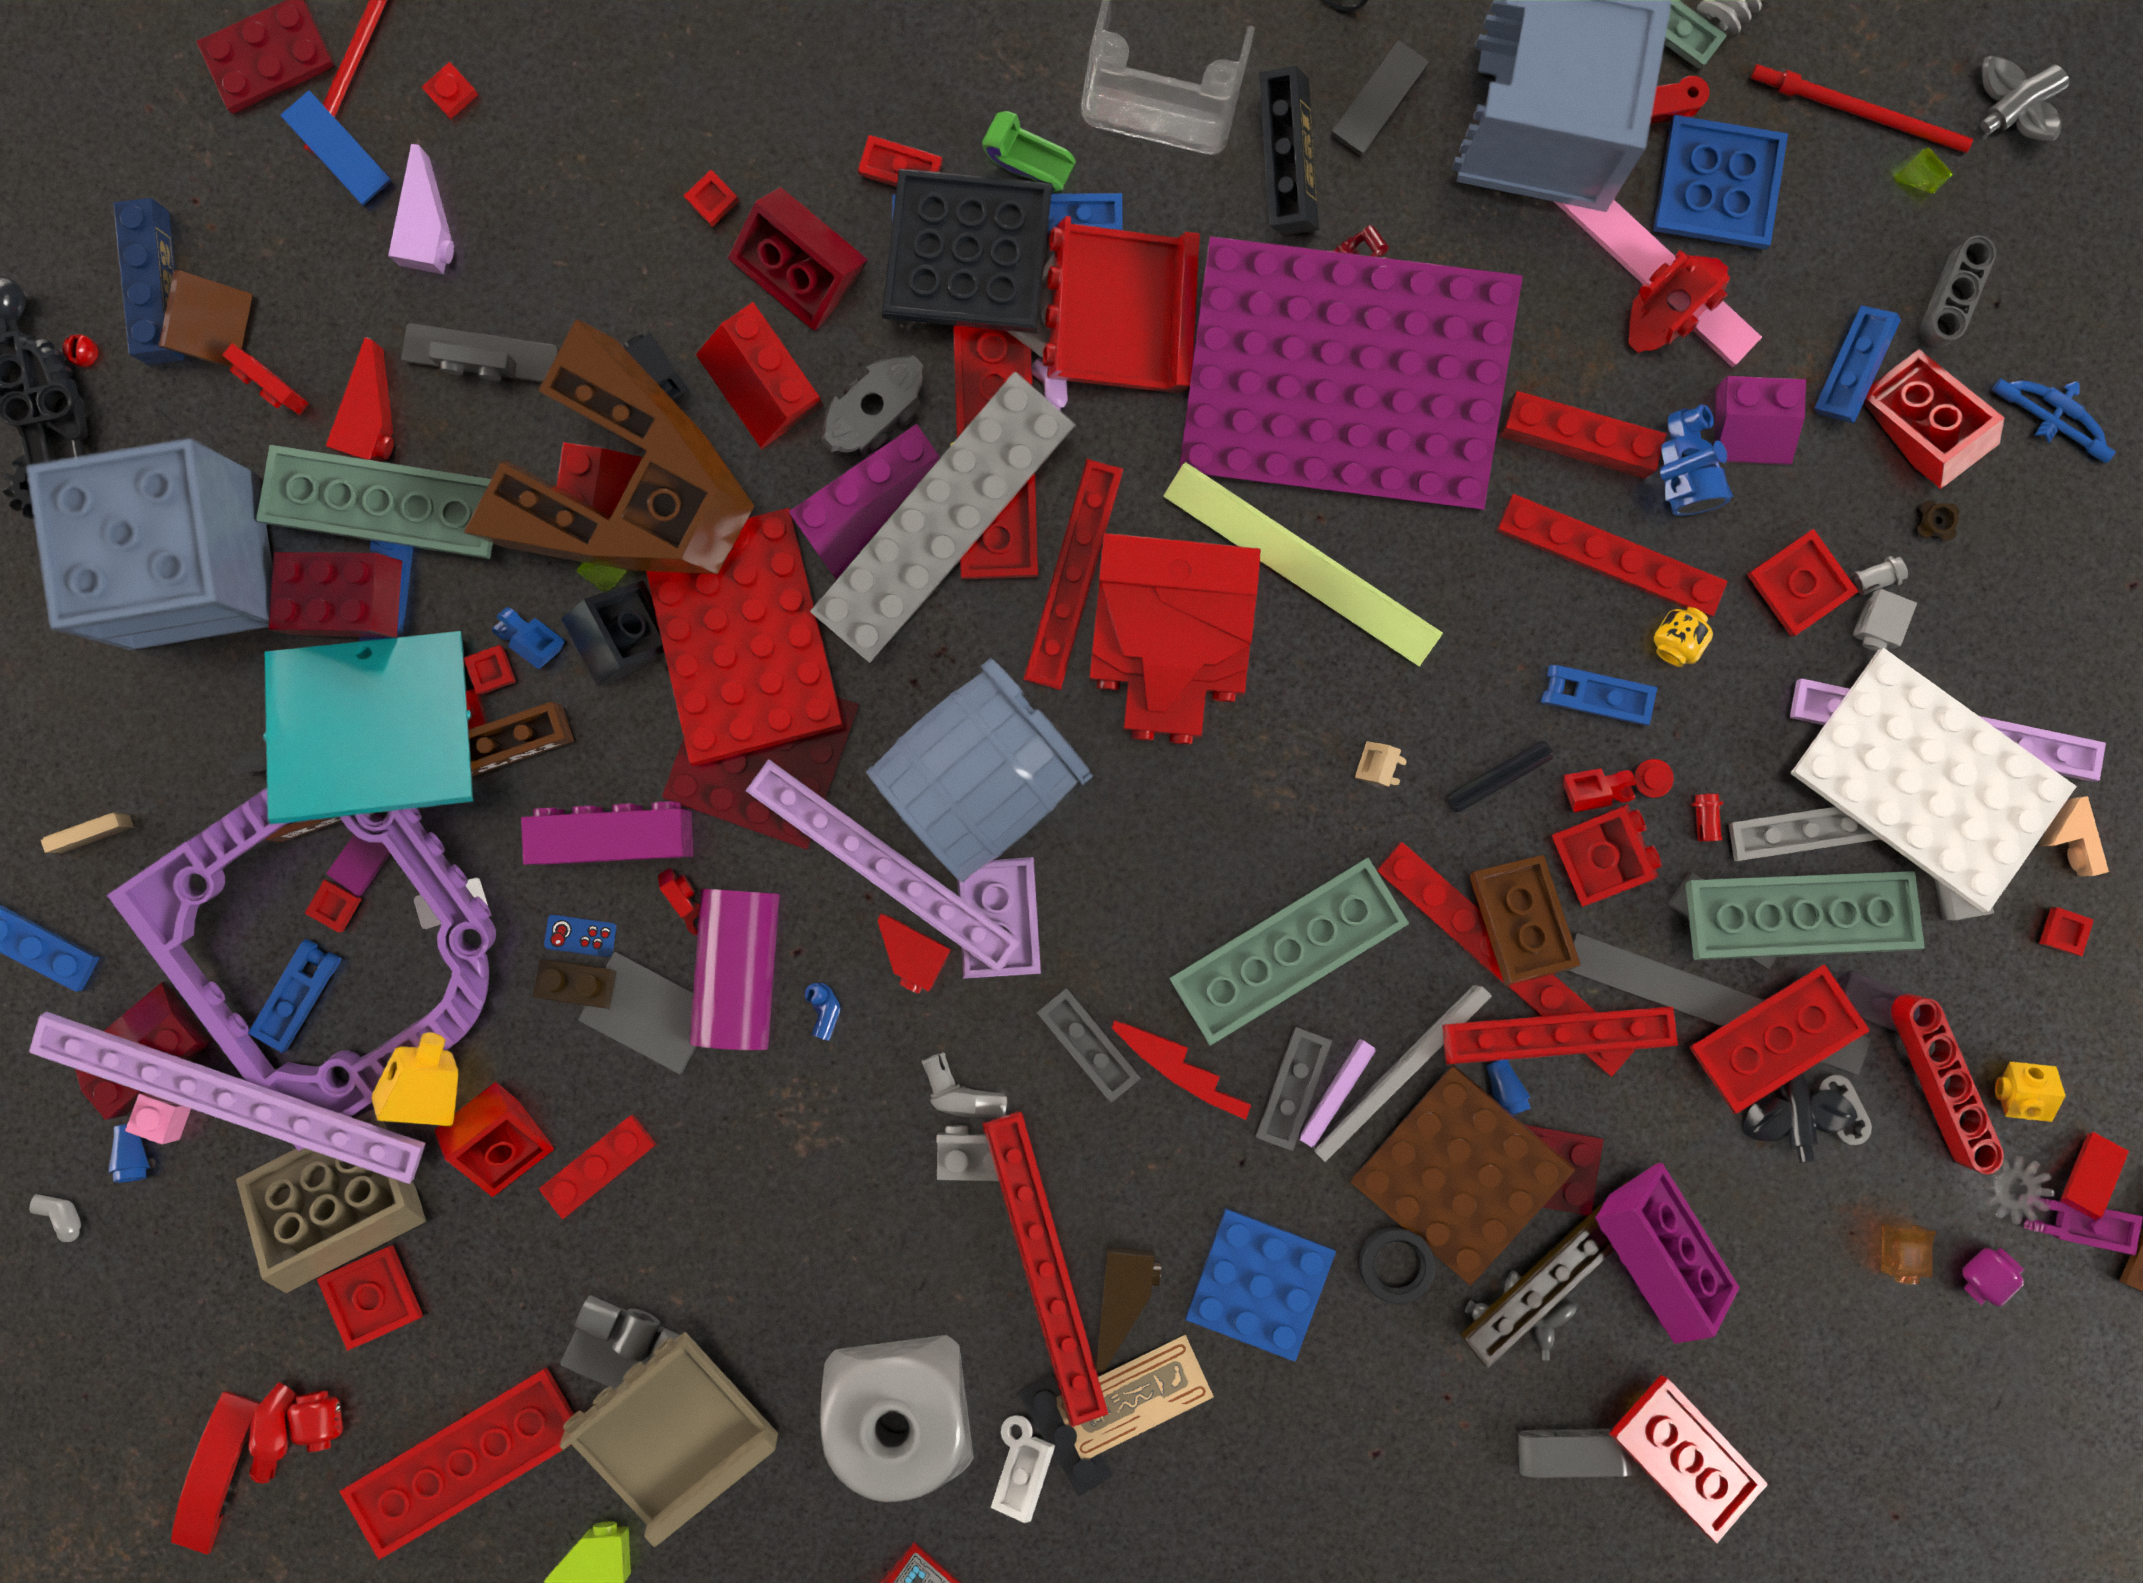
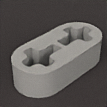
M1822 1075L1814 1084L1813 1093L1818 1090H1830L1829 1083L1841 1086L1842 1090L1838 1093L1847 1098L1854 1106L1858 1115L1855 1121H1859L1860 1124L1855 1127V1136L1850 1133H1844L1843 1130L1832 1134L1837 1140L1849 1145L1864 1143L1871 1135L1872 1125L1853 1085L1847 1078L1841 1075Z

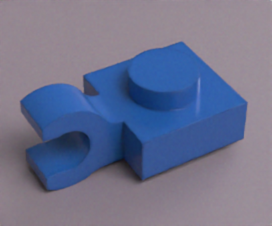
M506 607L497 614L496 618L500 622L492 628V632L500 639H511L508 647L537 669H540L562 650L565 640L536 618L527 623L509 607Z

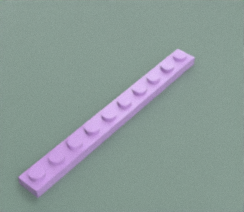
M49 1012L39 1016L29 1050L30 1053L408 1184L415 1177L425 1146L424 1142Z

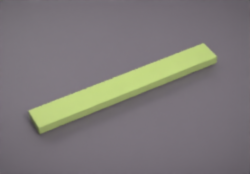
M1187 462L1181 466L1163 495L1237 546L1260 548L1261 562L1416 665L1420 666L1440 639L1441 631Z

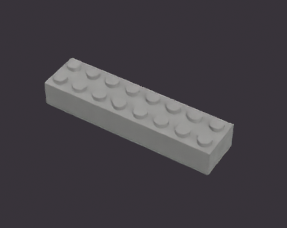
M1014 372L810 612L869 663L873 661L1076 424L1022 376Z

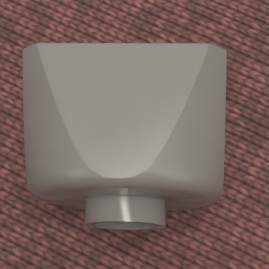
M947 1335L835 1349L824 1363L820 1416L823 1449L826 1460L833 1472L850 1489L864 1497L882 1502L909 1500L921 1497L943 1486L961 1474L970 1465L974 1455L960 1345ZM887 1412H898L908 1420L910 1431L901 1434L889 1432L880 1424L878 1418Z

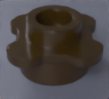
M1933 500L1925 501L1920 507L1923 516L1922 523L1917 527L1919 535L1923 538L1937 536L1941 537L1943 541L1952 540L1956 536L1955 528L1959 520L1958 507L1953 503L1936 504ZM1936 517L1941 519L1940 524L1935 522Z

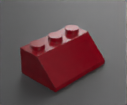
M782 187L755 201L728 256L731 262L814 331L822 325L852 290L868 261L866 257Z
M165 982L157 985L104 1030V1032L187 1061H190L214 1041ZM75 1068L80 1090L105 1120L125 1116L134 1108L138 1095L145 1093Z

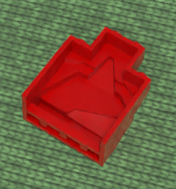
M1104 533L1090 682H1097V689L1120 691V685H1128L1123 731L1131 732V739L1153 741L1154 734L1170 736L1169 742L1192 744L1193 738L1200 739L1202 736L1206 693L1213 694L1212 700L1220 702H1235L1236 696L1242 697L1245 694L1257 597L1260 548Z

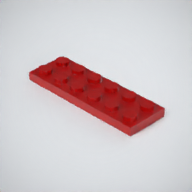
M546 1367L346 1486L340 1493L375 1555L380 1560L562 1451L559 1445L565 1432L563 1426L574 1413Z

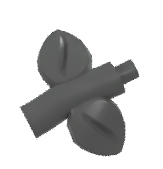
M1998 56L1984 58L1982 76L1985 90L1991 98L1999 102L1989 109V116L1980 122L1983 132L1990 134L1996 129L2005 131L2015 123L2018 131L2028 138L2044 141L2056 140L2061 132V116L2050 103L2044 100L2058 94L2069 86V78L2066 72L2060 66L2052 65L2041 73L2027 79L2022 69L2013 61Z

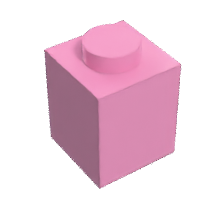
M140 1093L125 1131L159 1144L180 1140L191 1108L148 1093Z

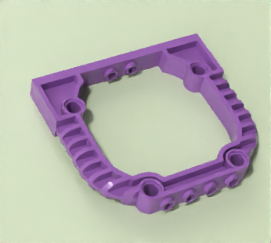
M266 788L107 896L246 1081L350 1117L372 1102V1093L396 1048L400 1046L418 1048L422 1035L431 1032L445 1038L446 1042L443 1050H447L470 1030L480 1015L486 1000L489 982V963L485 952L495 941L496 929L489 919L491 912L486 903L478 896L473 897L465 886L468 884L465 874L457 865H450L442 854L445 849L439 838L432 832L427 833L419 822L421 815L417 808L388 811L386 818L377 817L374 813L340 817L357 838L367 842H383L442 923L437 935L438 949L442 958L452 970V977L443 1000L430 1013L365 1056L360 1057L353 1051L341 1050L334 1053L322 1066H308L286 1062L275 1070L249 1036V1029L243 1018L236 1013L233 1014L225 1004V996L216 983L207 980L181 945L194 935L195 919L199 905L217 896L223 890L225 874L222 869L287 824L270 825L268 821V793ZM194 873L201 875L205 879L207 884L205 891H200L194 886L192 880ZM465 929L476 930L481 936V945L473 946L469 944L464 937ZM334 1066L345 1068L349 1074V1081L339 1080L334 1074ZM293 1144L298 1151L304 1148Z

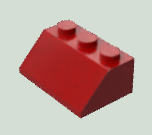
M754 302L721 323L695 354L761 449L824 406L817 392Z

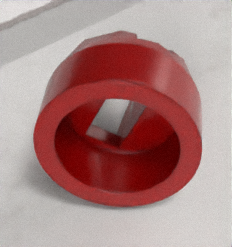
M75 334L70 335L64 340L62 352L69 362L79 367H87L97 359L98 347L89 337ZM77 343V345H76V358H74V357H73V355H74V349H75V344Z

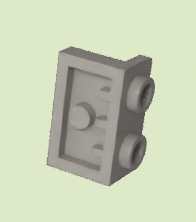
M946 1125L945 1132L937 1133V1180L999 1181L985 1132H969L968 1125Z

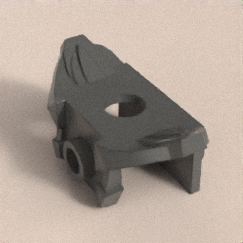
M914 355L883 359L867 366L866 368L869 373L863 379L859 377L851 382L844 390V396L840 400L835 396L828 405L821 442L831 452H852L859 449L864 456L870 451L875 453L887 445L891 440L889 434L898 425L902 428L907 426L919 413L916 409L920 406L917 394L922 385V369L924 365ZM868 394H877L883 399V409L877 415H867L861 409L862 399Z

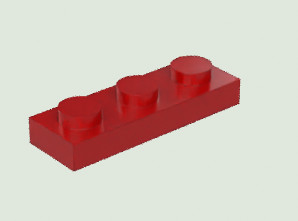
M632 1114L541 1186L539 1191L561 1219H564L657 1144Z

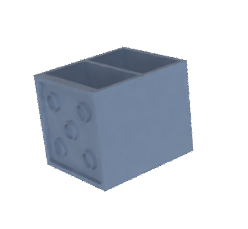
M192 439L27 466L51 629L126 650H135L269 627L273 566L267 526L256 521L261 496L258 474Z

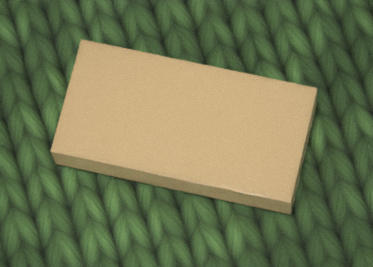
M113 812L43 837L41 843L45 853L62 854L132 829L134 826L130 815Z

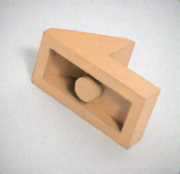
M2088 796L2067 799L2040 840L2039 847L2054 846L2068 842L2070 847L2067 851L2068 861L2077 872V876H2095L2109 872Z

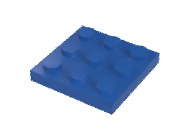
M1674 115L1670 121L1653 231L1760 249L1770 247L1788 133Z
M1225 1208L1185 1315V1320L1296 1362L1336 1250Z

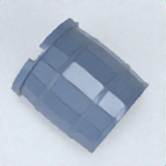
M992 658L980 666L983 670L981 674L960 689L949 694L950 696L920 719L896 741L895 745L873 767L866 771L870 779L900 816L961 883H964L969 876L994 858L1002 855L1004 851L1027 834L1049 812L1053 811L1056 805L1078 782L1084 786L1093 778V775L1089 773V769L1039 709L1034 711L1029 706V703L1021 695L1023 691Z

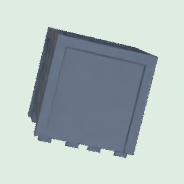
M1493 0L1489 12L1495 13V15L1487 14L1483 29H1487L1488 32L1486 35L1479 34L1475 48L1481 49L1478 73L1496 76L1495 83H1490L1486 106L1478 105L1474 113L1473 119L1481 120L1480 124H1470L1467 129L1465 138L1473 140L1463 139L1459 149L1462 156L1461 158L1455 157L1451 170L1458 171L1456 182L1607 212L1646 147L1672 0Z

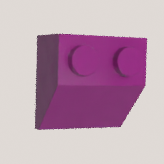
M1727 376L1716 385L1714 443L1715 441H1720L1724 445L1727 452L1726 462L1792 464L1805 419L1806 379Z

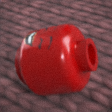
M327 1390L296 1396V1403L292 1404L287 1410L291 1442L296 1445H306L307 1452L331 1448V1440L339 1437L343 1432L339 1399L329 1396Z

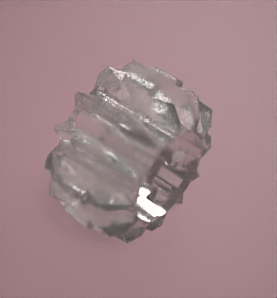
M2015 1156L2013 1169L2004 1158L2000 1167L2003 1173L2001 1174L1996 1171L1995 1173L1988 1174L1996 1180L1995 1184H1982L1983 1190L1995 1191V1196L1985 1200L1986 1205L1993 1206L2001 1203L2002 1205L1996 1213V1216L1999 1218L2007 1216L2012 1209V1222L2020 1224L2022 1221L2023 1210L2030 1221H2036L2038 1217L2033 1206L2047 1212L2050 1206L2040 1200L2041 1195L2051 1197L2055 1194V1191L2052 1189H2041L2040 1184L2048 1182L2051 1179L2050 1174L2044 1173L2035 1177L2034 1175L2040 1167V1164L2036 1161H2032L2024 1171L2025 1162L2022 1156ZM2019 1178L2023 1180L2021 1185L2027 1186L2028 1193L2020 1195L2019 1201L2013 1199L2016 1195L2009 1194L2008 1188L2009 1185H2016Z

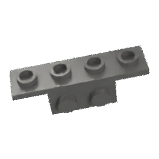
M409 323L406 327L401 361L440 367V371L455 375H463V371L478 373L479 377L488 380L500 381L501 377L542 383L559 352V348L552 344Z

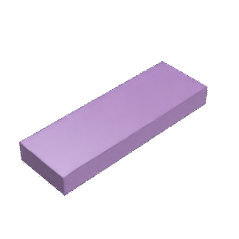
M1358 1040L1301 1128L1298 1138L1310 1147L1315 1146L1374 1055L1375 1048L1364 1040Z

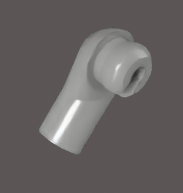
M39 1194L33 1196L30 1203V1213L50 1217L57 1238L60 1241L71 1242L78 1238L81 1221L72 1202Z

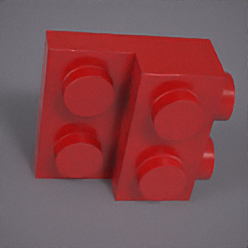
M1629 804L1595 816L1590 820L1552 835L1582 907L1654 880L1659 875L1656 868L1662 867L1660 856L1654 845L1646 846L1641 832L1647 830L1644 819L1638 809L1631 811Z

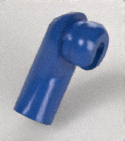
M812 983L805 990L806 1001L811 1002L818 1014L812 1035L829 1041L840 1013V1004L829 986L824 983Z

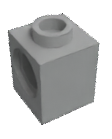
M1883 589L1869 593L1852 637L1863 640V647L1876 652L1882 648L1890 650L1900 647L1917 602Z

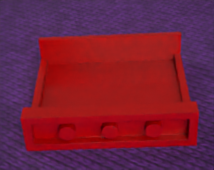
M1065 216L1056 227H1053L1050 234L1049 248L1050 251H1055L1054 266H1050L1047 276V288L1052 290V304H1048L1045 313V327L1050 328L1049 343H1045L1042 359L1043 366L1048 367L1047 378L1171 393H1182L1190 387L1193 367L1200 233L1185 231L1177 238L1071 224V216Z

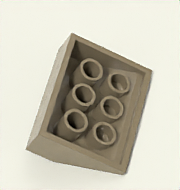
M374 1109L355 1118L388 1130L384 1121L377 1120ZM303 1148L300 1151L294 1149L236 1179L262 1280L284 1293H288L426 1222L413 1181L408 1184L307 1148Z

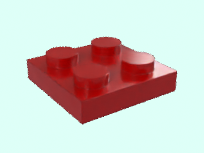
M1815 529L1808 531L1747 574L1791 637L1796 636L1859 592Z
M393 1244L317 1278L347 1351L423 1317Z

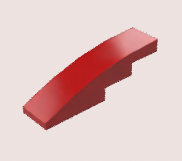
M1113 1020L1112 1029L1142 1059L1169 1080L1205 1102L1246 1120L1251 1104L1245 1100L1215 1090L1220 1077L1218 1074L1184 1062L1188 1050L1187 1046L1121 1021Z

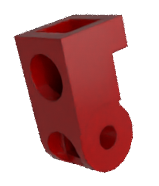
M1688 76L1679 83L1656 86L1650 125L1670 122L1674 115L1693 117L1709 98L1708 84L1698 76Z

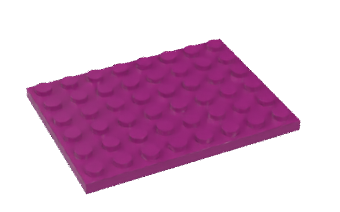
M1210 236L1179 470L1187 462L1205 475L1484 509L1523 275Z

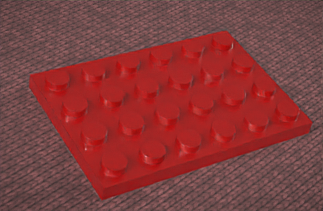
M790 508L748 518L718 574L646 571L688 759L692 767L844 728L818 619L810 612L814 608V602L794 519L789 513Z

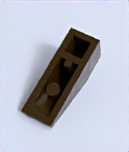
M1107 1246L1096 1371L1104 1372L1150 1299L1152 1285L1159 1286L1161 1262H1154V1251Z

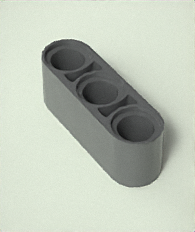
M1980 235L1972 236L1949 255L1920 325V338L1929 348H1944L1961 337L1966 331L1996 257L1995 245L1987 237ZM1966 251H1971L1975 254L1977 265L1969 262ZM1952 285L1961 289L1963 300L1954 296ZM1938 320L1947 324L1949 335L1940 332L1937 325Z
M1612 1429L1526 1430L1518 1432L1519 1474L1526 1477L1630 1476L1633 1474V1458L1609 1434Z

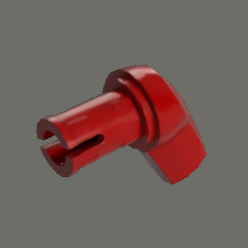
M277 1383L257 1406L251 1420L249 1451L254 1458L249 1470V1476L257 1483H268L270 1478L273 1479L275 1477L277 1461L283 1458L288 1449V1431L285 1420L288 1408L296 1403L295 1397L297 1394L281 1383Z

